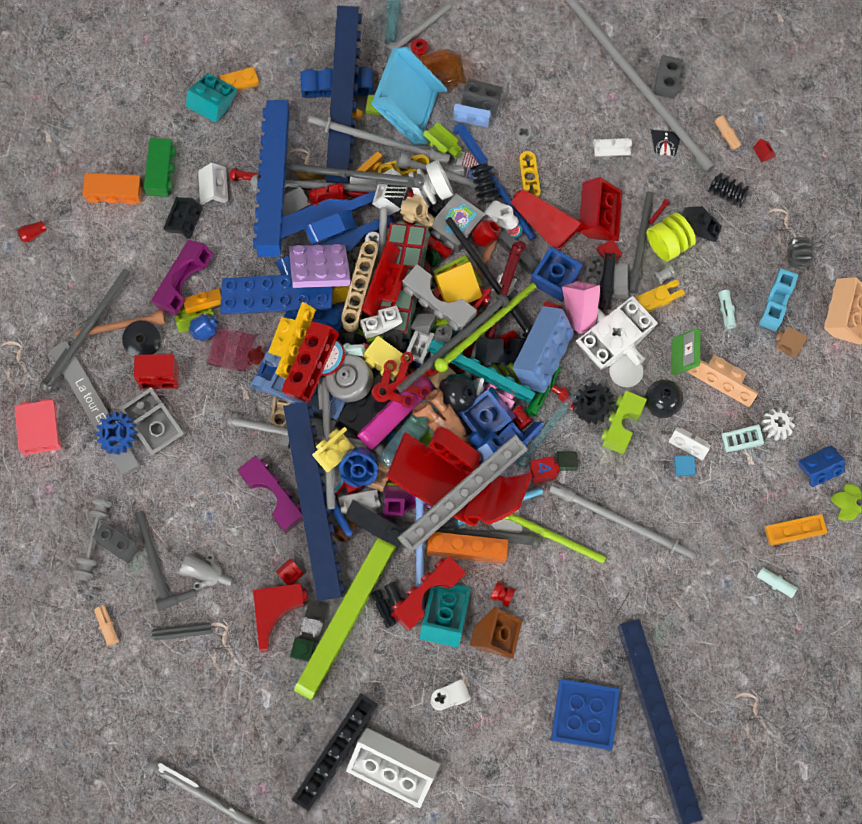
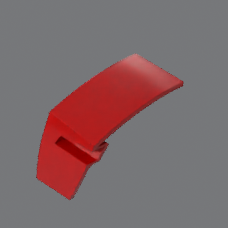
M445 427L436 428L428 447L405 432L386 477L410 494L434 506L480 465L482 456ZM529 472L513 477L499 475L452 517L471 526H477L479 519L488 525L508 517L520 509L533 474Z

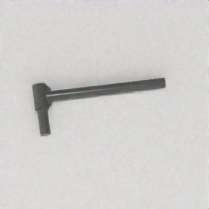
M143 511L136 512L137 522L160 596L155 601L158 611L196 597L194 589L178 595L167 592Z

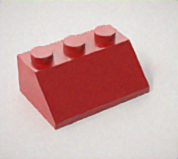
M601 177L583 182L580 220L585 225L579 230V233L590 239L607 241L613 239L614 241H619L622 190Z

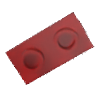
M335 183L327 185V193L324 186L312 189L309 192L310 200H307V202L318 206L319 204L317 203L327 199L343 200L347 199L348 196L343 194L345 190L344 185Z

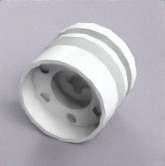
M438 160L426 165L428 173L426 175L420 168L417 169V173L424 177L425 183L421 188H411L414 195L416 194L424 198V202L428 207L430 206L428 198L433 205L436 204L435 194H438L442 200L454 195L445 171ZM414 172L408 174L409 176L416 177Z

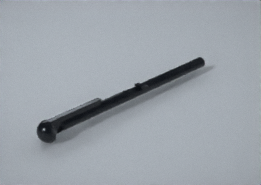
M452 217L447 218L445 222L497 295H499L502 287L488 270L487 264L479 257ZM510 294L507 296L509 301L513 299ZM516 305L509 312L524 331L522 336L527 338L533 326L518 305Z

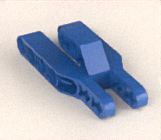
M376 190L352 200L327 199L317 203L319 204L318 206L312 205L283 217L282 240L293 233L303 232L305 229L311 245L345 244L346 254L349 253L362 237H365L370 232L379 231L380 219L357 228L351 214L355 210L372 204ZM393 214L387 215V227L390 226V223H396ZM289 255L276 261L281 275L291 274Z

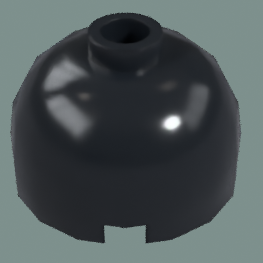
M462 374L447 375L448 377L442 379L439 384V389L443 392L444 404H450L455 413L470 409L477 397V389L474 382Z
M661 379L655 381L646 391L644 396L647 399L645 406L653 416L669 418L680 410L683 403V392L671 380Z

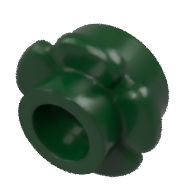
M436 249L428 250L425 261L432 267H436L441 259L440 254Z

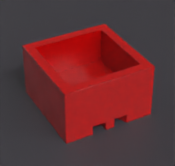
M174 354L134 355V379L137 381L139 388H179V366Z

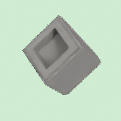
M418 314L411 325V329L428 335L436 322V316L434 314Z

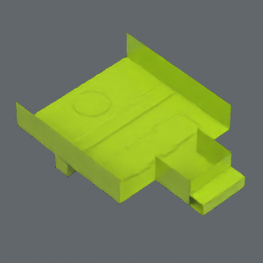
M436 122L431 129L423 133V136L430 141L429 145L431 147L435 145L440 152L445 154L449 151L457 159L463 155L461 153L462 148L457 145L459 140L440 123Z

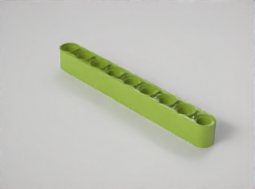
M377 538L294 688L296 693L311 701L314 699L397 546Z

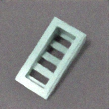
M759 424L721 434L726 452L764 445ZM752 432H755L756 441H753ZM743 434L748 435V443L745 442ZM736 435H740L742 444L738 445ZM732 436L734 446H730L728 437Z

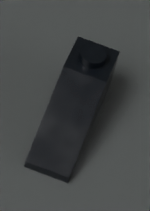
M354 499L344 516L376 537L397 547L401 543L397 537L407 530L405 523L384 515V513Z

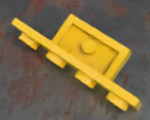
M305 302L301 303L295 320L281 317L268 351L271 355L281 357L275 374L284 379L288 377L291 365L296 359L299 347L303 343L306 331L310 327L316 309Z

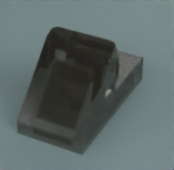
M309 600L306 614L302 619L300 639L319 644L329 604Z

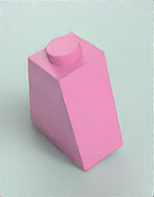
M576 281L562 286L567 318L573 331H577V333L588 332V329L596 325L600 285Z

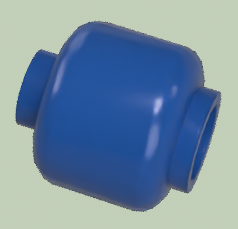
M202 313L191 320L189 331L194 339L206 341L217 333L216 326H218V322L213 315L209 316L206 313Z

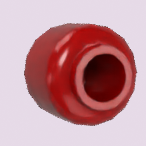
M492 220L481 221L472 231L474 243L482 247H488L499 238L500 230L498 225Z

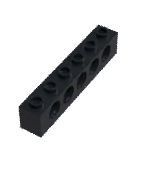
M360 693L292 798L293 802L311 813L377 710L378 704Z

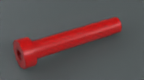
M667 199L663 200V204L649 220V224L652 225L665 207L669 206L670 202Z

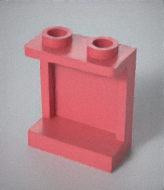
M41 399L36 403L22 402L20 405L14 406L18 448L23 455L62 449V443L58 436L57 404L54 400Z

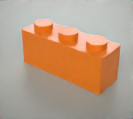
M85 173L82 194L85 200L90 203L107 202L109 204H116L118 202L134 205L135 203H141L143 182L140 175Z

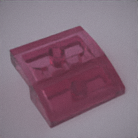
M217 328V333L213 336L207 365L235 371H246L254 335L235 331L234 333Z

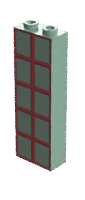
M399 221L390 223L387 241H390L400 249L396 264H403L408 267L407 276L416 264L424 268L430 233L427 226L423 224L409 225ZM402 284L396 303L382 301L379 310L397 306L402 323L392 330L402 331L403 338L410 339L411 325L413 324L418 298L414 295L412 297L403 290Z

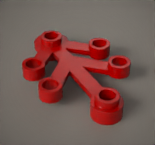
M405 352L400 357L401 363L396 380L389 384L391 372L396 369L397 365L393 360H388L384 363L381 382L372 388V396L376 401L385 402L389 399L401 403L404 407H410L414 404V398L411 395L401 396L392 392L411 375L405 376L409 363L413 361V355L410 352ZM404 355H408L410 360L406 361ZM388 363L393 365L392 370L387 367ZM436 368L434 371L429 369L422 376H433L438 373V370ZM412 384L404 390L418 395L421 399H426L427 397L422 395V390H426L427 395L431 392L428 387L420 388ZM383 389L385 391V395H381L379 393V390ZM405 398L410 399L409 405L405 403Z

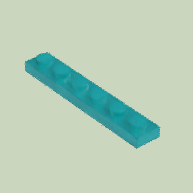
M432 340L426 351L435 354L446 344L440 340ZM463 353L450 362L478 378H483L484 381L528 404L535 395L529 386L519 385L515 383L513 378L506 375L502 376L498 374L496 369L492 367L486 368L477 359H469L463 356Z

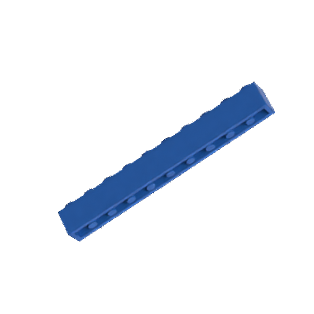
M266 100V107H263V118H265V121H262V132H264V135H261V146H263V149H260V160H262V163H259L258 167L261 178L257 180L260 193L256 194V201L259 207L255 208V217L258 219V222L254 223V233L257 234V237L253 238V249H257L258 257H281L290 115L288 100Z

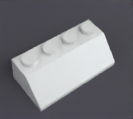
M366 728L358 741L346 771L420 808L440 764Z

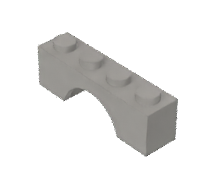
M416 264L402 281L403 290L412 297L414 295L419 299L418 302L423 307H430L434 310L433 313L441 320L444 318L448 321V325L453 330L462 331L476 318L477 310L463 299L449 303L438 300L431 292L432 275Z

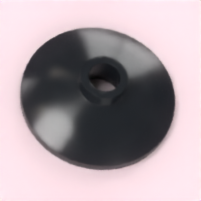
M143 320L129 324L122 336L125 350L133 357L134 355H153L158 350L161 341L158 329L152 323ZM140 335L144 337L142 342L137 341V337Z

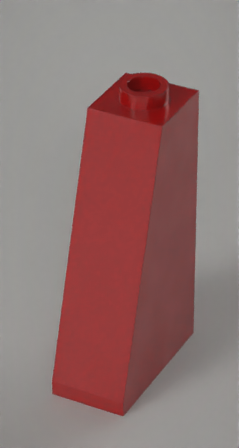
M529 190L517 191L513 196L514 199L510 202L546 242L557 250H560L585 225L581 220Z

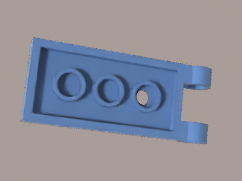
M267 351L263 362L268 366L278 367L281 357L271 355ZM275 373L271 381L260 376H254L250 384L257 391L267 392L292 404L302 402L288 397L281 391L286 379ZM317 384L308 406H312L313 413L323 417L322 411H319ZM329 392L330 418L337 423V419L346 402L337 399Z

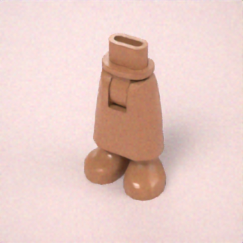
M439 388L427 395L426 400L428 402H421L413 409L412 413L415 417L428 418L426 424L433 432H435L437 427H445L472 447L468 440L469 436L466 435V431L450 404H444L443 392Z

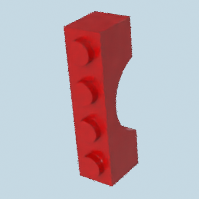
M450 556L446 559L442 557L434 565L436 569L432 573L428 571L420 579L422 583L418 587L414 585L406 593L408 597L404 601L400 599L392 607L394 611L391 615L407 632L425 616L422 610V598L427 589L435 586L451 589L466 574Z

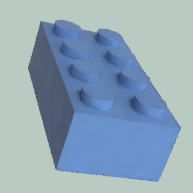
M542 307L512 367L521 384L529 386L532 391L545 393L547 387L551 384L554 372L559 367L562 356L566 352L569 341L573 338L574 331L563 309Z

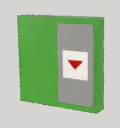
M695 328L672 338L671 374L679 375L700 366V329Z

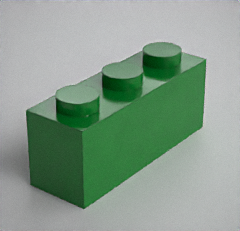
M149 138L144 190L147 196L169 197V190L173 189L171 174H174L175 171L173 157H176V146H173L172 139Z

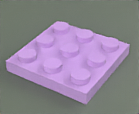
M345 244L289 246L293 288L350 286Z

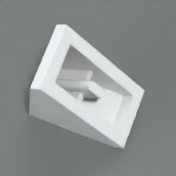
M415 330L406 351L412 353L413 361L422 364L426 361L429 353L426 350L433 340L434 333L430 332L426 335Z

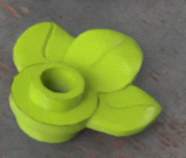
M845 484L844 492H838L830 498L837 507L841 508L838 515L839 520L851 521L859 513H862V506L857 504V501L862 500V493L860 488L854 484Z

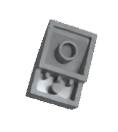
M152 387L119 408L121 413L127 414L126 417L133 418L130 423H136L133 429L138 431L136 435L151 456L184 434Z

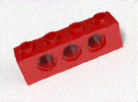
M311 322L303 343L299 347L296 359L291 365L288 377L283 383L281 391L288 397L309 404L339 336V333L331 326Z

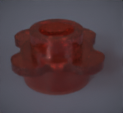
M259 345L256 349L252 348L248 353L249 366L252 364L259 365L263 360L265 353L261 351L262 346Z

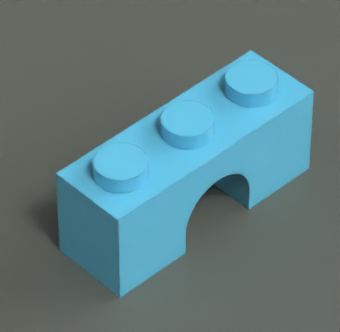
M784 269L779 270L758 325L776 332L786 312V304L796 284L797 274Z

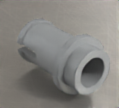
M446 164V166H443L444 171L463 177L466 176L465 165L450 166Z

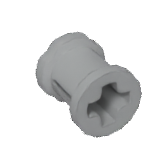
M669 263L664 264V267L657 271H651V277L658 286L662 285L665 280L676 276L673 267Z

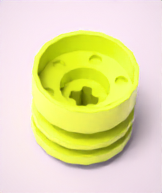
M677 212L664 218L662 223L658 222L651 226L646 232L652 249L658 257L666 262L671 261L680 254V251L684 252L696 243L690 224Z

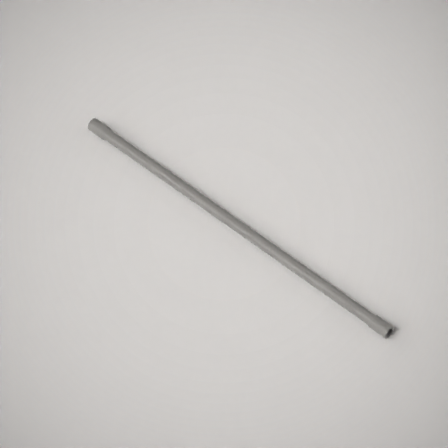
M566 0L696 157L706 172L711 171L715 164L698 147L577 0Z

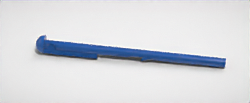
M462 123L457 124L453 130L454 134H459L478 164H487L486 156L466 126ZM494 175L491 177V180L497 181L493 184L494 187H498L496 191L504 203L512 207L513 215L518 218V223L530 241L536 238L535 234L521 213L510 203L512 200L506 193L504 186L500 185Z

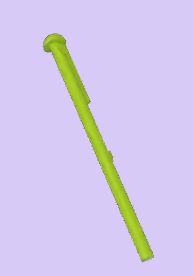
M530 283L509 301L506 308L502 307L442 359L437 358L434 363L436 370L440 372L448 370L447 365L533 292L536 289V285Z
M514 513L504 518L602 564L606 560V556Z

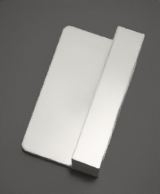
M210 163L198 171L200 203L205 204L212 199L222 203L228 201L226 167Z

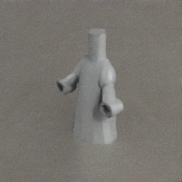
M191 553L186 555L179 575L203 580L202 582H195L193 587L196 591L201 590V588L207 585L213 586L218 582L231 586L233 579L222 575V570L216 564L213 554H208L206 557L210 565Z

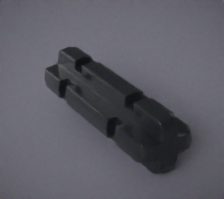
M381 590L372 592L371 596L373 601H376L375 605L381 618H384L383 622L386 628L394 626L396 621L391 616V611L386 600L383 599Z

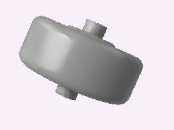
M346 354L341 367L335 373L325 376L326 386L329 392L343 402H356L369 393L373 385V372L362 358Z

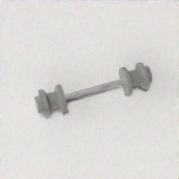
M97 496V499H92L95 508L93 511H89V515L95 517L96 520L86 558H77L76 560L80 565L79 569L74 570L73 574L76 575L78 580L88 581V578H93V574L90 571L91 567L96 566L97 562L90 560L94 543L92 537L97 531L99 520H107L109 517L106 514V509L111 507L112 503L108 502L109 499L106 497Z

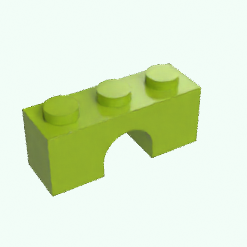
M627 390L623 396L619 395L615 404L618 406L616 413L612 411L608 421L611 423L609 429L605 428L601 437L604 440L603 447L622 455L625 453L633 432L623 427L622 420L629 418L638 421L646 403V398Z

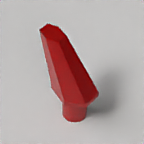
M554 385L551 391L559 395L558 398L573 411L574 402L566 387L562 389Z

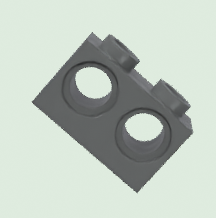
M662 55L654 87L655 95L674 99L676 92H680L682 82H679V77H683L685 69L682 66L683 59Z
M468 78L463 91L461 105L491 111L490 113L496 114L503 87Z
M106 522L102 523L92 537L96 543L127 564H129L140 549L135 542Z

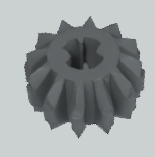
M802 237L791 239L787 249L790 266L798 269L809 267L813 257L810 240Z

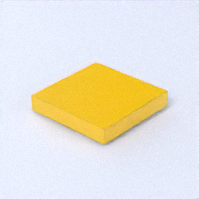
M470 261L434 276L444 302L449 303L463 299L470 303L482 296Z

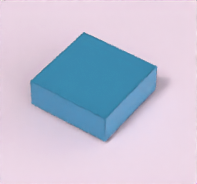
M694 456L674 457L675 476H695Z

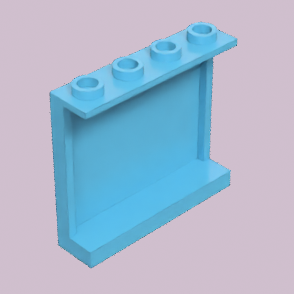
M393 48L371 105L413 145L428 144L429 141L423 136L436 97L439 92H447L448 89L409 48Z

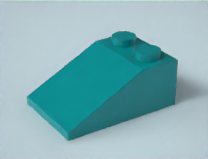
M455 584L451 589L440 586L431 587L420 632V640L459 648L471 587Z

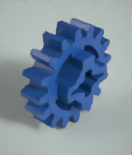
M113 412V415L106 414L107 419L101 418L102 425L96 426L100 429L99 432L95 433L96 436H100L97 443L102 444L101 449L107 450V453L120 455V452L126 453V447L133 448L131 442L137 441L134 438V434H137L138 431L133 429L136 423H130L133 418L126 417L127 414Z

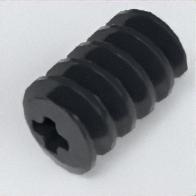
M479 164L470 168L474 170L471 174L472 177L476 178L473 180V183L478 185L474 189L476 192H480L476 195L477 199H481L477 204L490 203L500 196L499 194H494L498 187H492L497 181L491 180L495 173H491L489 170L494 168V166Z
M720 172L714 178L708 192L714 189L713 195L720 192L721 199L727 195V202L733 198V205L740 202L739 208H741L749 193V186L747 185L742 189V182L736 186V179L729 182L728 175L722 179L723 173Z

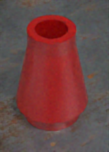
M43 221L20 226V229H17V233L23 243H30L40 234L47 231Z

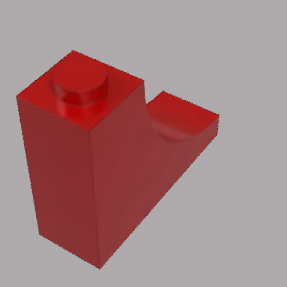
M301 584L253 590L260 652H269L270 635L277 622L288 612L304 607V601H307L306 589H302Z

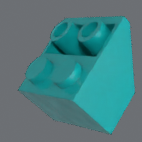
M206 73L188 89L185 107L216 123L226 114L238 89L214 75Z

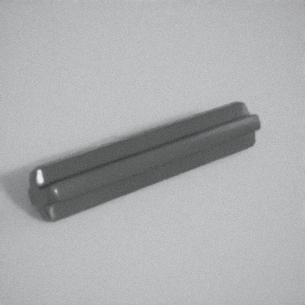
M211 623L153 629L152 638L157 641L208 635L212 633Z

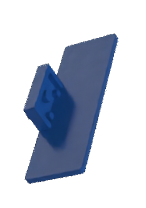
M291 274L223 278L220 312L222 314L299 311L302 302L316 310L332 309L333 286L293 288Z

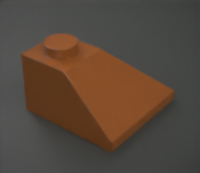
M493 608L474 626L470 646L484 652L513 659L522 620L498 608Z

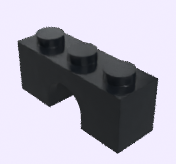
M480 336L476 342L475 359L482 361L483 365H493L494 362H498V365L509 366V363L514 365L527 338L508 337L507 346L503 349L504 339Z

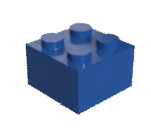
M550 246L532 274L530 283H534L539 290L563 302L562 286L576 281L581 273L583 264Z
M493 387L487 389L476 398L475 403L470 409L459 412L473 432L477 431L482 437L490 432L497 433L516 418Z

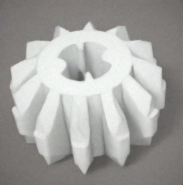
M778 408L777 411L771 409L769 413H765L763 416L765 420H762L761 425L765 426L762 431L769 433L767 435L768 438L773 435L775 441H778L779 438L785 440L787 435L790 436L793 433L791 429L795 427V424L791 421H793L794 417H788V411L782 413V409Z

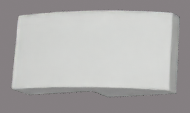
M397 306L378 310L379 315L360 320L366 339L387 332L402 323Z

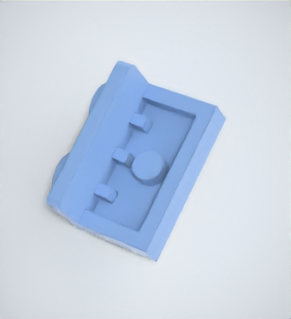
M455 104L453 121L488 128L491 111Z

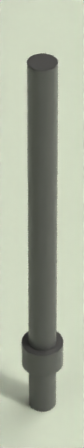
M650 191L646 192L633 269L630 270L629 292L636 293L638 280L641 278L640 267L653 199V192Z

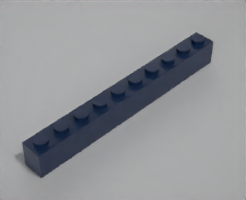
M337 5L330 116L331 122L355 128L356 118L352 116L353 111H356L357 100H354V94L358 92V83H355V76H359V65H356V59H360V48H357V42H361V31H358V24L362 25V13H359V7ZM329 129L326 167L349 170V164H353V153H350V147L354 146L355 136ZM326 175L325 181L348 184L350 177L342 178L341 176Z
M307 402L285 405L283 408L317 602L341 598L342 593H345L344 582L339 580L338 573H342L340 561H336L335 558L338 548L336 541H332L331 534H335L333 522H329L328 519L331 509L327 508V503L325 502L324 495H327L326 483H322L321 476L324 475V469L312 455L318 450L314 437H317L316 426H312L311 418H314L313 408L308 406Z
M636 619L622 623L617 629L678 824H692L702 821L703 817L641 621Z

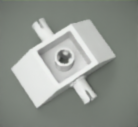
M632 296L609 315L605 316L598 308L597 324L576 340V343L600 369L614 364L624 355H627L635 366L638 367L646 358L639 353L635 346L658 323Z

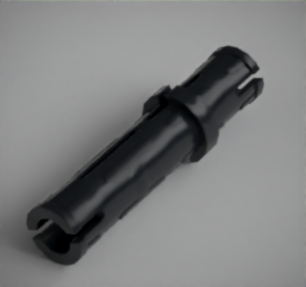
M610 253L604 254L599 309L604 310L605 302L606 310L611 309V296L614 293L612 286L616 260L615 253H611L610 261Z

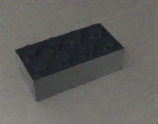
M376 368L372 369L373 385L369 393L359 401L348 402L337 419L340 428L346 427L347 432L356 437L391 401L388 399L385 402H378L372 396V388L377 383H380L382 379L380 371ZM391 379L389 380V384L395 382V380H394V381H392ZM380 389L379 393L385 395V391ZM397 389L394 390V391H392V392H394V393H396V394L399 393V391H398Z

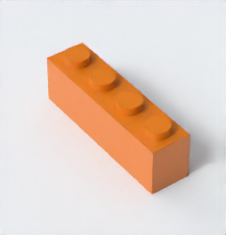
M434 532L428 538L427 556L445 558L450 556L454 559L505 564L508 540Z

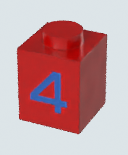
M553 456L532 460L529 463L530 473L533 474V484L555 480L558 475L557 473L560 472L558 462H554Z

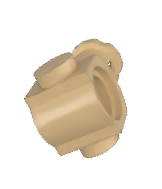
M415 194L413 197H407L403 201L400 213L404 216L403 219L405 221L423 224L427 228L432 227L434 223L433 216L427 212L428 205L424 202L423 197Z

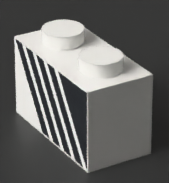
M391 168L390 170H388L387 172L384 173V174L401 175L400 173H398V172H397L396 170H394L393 168ZM378 184L372 204L379 209L386 207L388 215L396 211L398 212L401 210L404 195L407 193L408 188L405 186Z

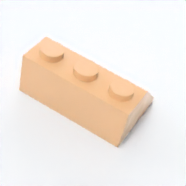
M857 277L836 279L824 329L835 338L860 345L862 344V282Z

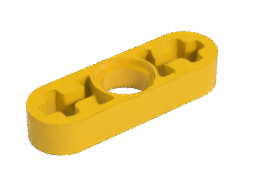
M525 151L521 153L519 158L522 189L530 190V186H533V193L540 197L536 157L534 153ZM525 158H528V160H530V164H529V167H528V168H527V163H526V161H525ZM527 173H531L535 178L527 180L524 176Z

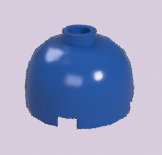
M362 447L348 450L339 464L342 480L353 487H359L360 485L369 486L378 475V460L370 450Z

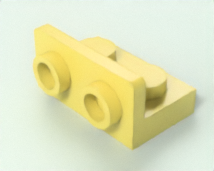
M346 427L340 431L335 429L328 435L330 440L326 441L324 439L316 446L318 450L312 454L327 473L341 462L342 457L348 450L355 448L343 434L347 431Z

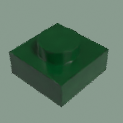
M295 637L290 658L309 662L315 642Z

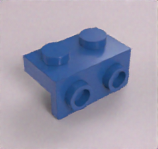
M831 445L798 460V466L809 477V485L815 487L845 472V459Z

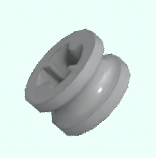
M520 125L516 129V140L519 143H527L531 140V128L527 125ZM521 132H522V133H527V136H525V135H522V136H521L520 134H521Z

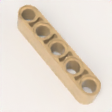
M365 241L360 249L341 317L342 326L348 332L356 331L360 325L363 314L361 309L371 285L379 256L378 246L374 241ZM368 250L374 251L373 254H367L365 252ZM368 267L369 270L362 271L361 268ZM358 284H363V285H365V286H364L363 288H361V289H360V288H356V285H358ZM353 301L360 302L357 306L351 305ZM349 318L355 319L353 323L346 322Z

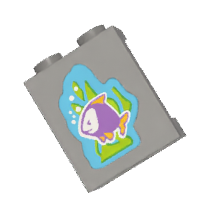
M456 193L434 218V223L429 228L430 236L435 239L438 238L445 246L458 253L462 244L445 220L452 217L464 236L468 238L473 229L481 221L485 220V213Z

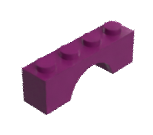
M188 240L151 299V302L159 310L163 309L166 313L177 315L186 301L182 295L184 282L194 272L206 268L213 256L211 250L204 243Z
M255 456L237 469L238 473L250 489L266 488L276 496L277 504L272 516L286 534L303 521L301 507L298 503L294 505L290 500L293 497L286 488L283 490L279 486L281 482L275 474L271 475L267 470L269 466L263 458L259 460Z
M385 486L384 515H405L407 511L416 508V497L399 486ZM427 503L424 504V508L433 507Z

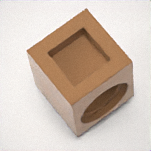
M787 326L784 332L780 330L775 339L778 341L775 348L796 358L807 336Z

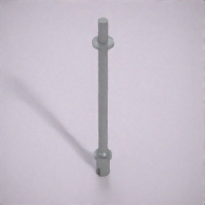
M309 115L308 122L324 127V132L332 129L417 155L423 154L429 158V162L438 160L446 165L450 158V154L436 151L432 147L426 150L331 122V116H328L327 120Z
M554 482L549 491L550 494L552 493L564 499L566 503L575 502L670 548V554L677 551L691 559L695 554V551L678 544L679 538L672 541L576 495L572 488L568 489Z

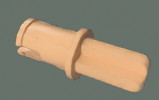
M725 116L718 117L714 123L721 131L722 138L726 139L731 149L736 150L741 146V143L734 133V128H731Z
M106 606L96 607L94 612L100 625L98 628L102 630L106 645L110 646L119 642L113 627L114 622L111 621Z

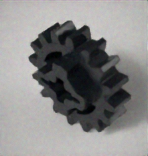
M592 382L591 387L584 385V391L578 390L580 396L574 397L577 402L573 403V406L577 408L575 413L579 415L582 421L585 420L587 424H590L592 421L596 425L598 420L604 422L605 416L611 417L608 412L614 411L611 405L616 402L611 399L614 397V394L609 392L610 389L607 386L604 387L601 383L596 386ZM591 400H592L593 402H596V404L598 405V407L595 406V405H593V403L591 402Z

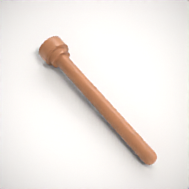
M163 309L151 313L150 316L93 326L88 335L123 329L139 320L163 325L166 324ZM82 329L76 330L75 336H78Z

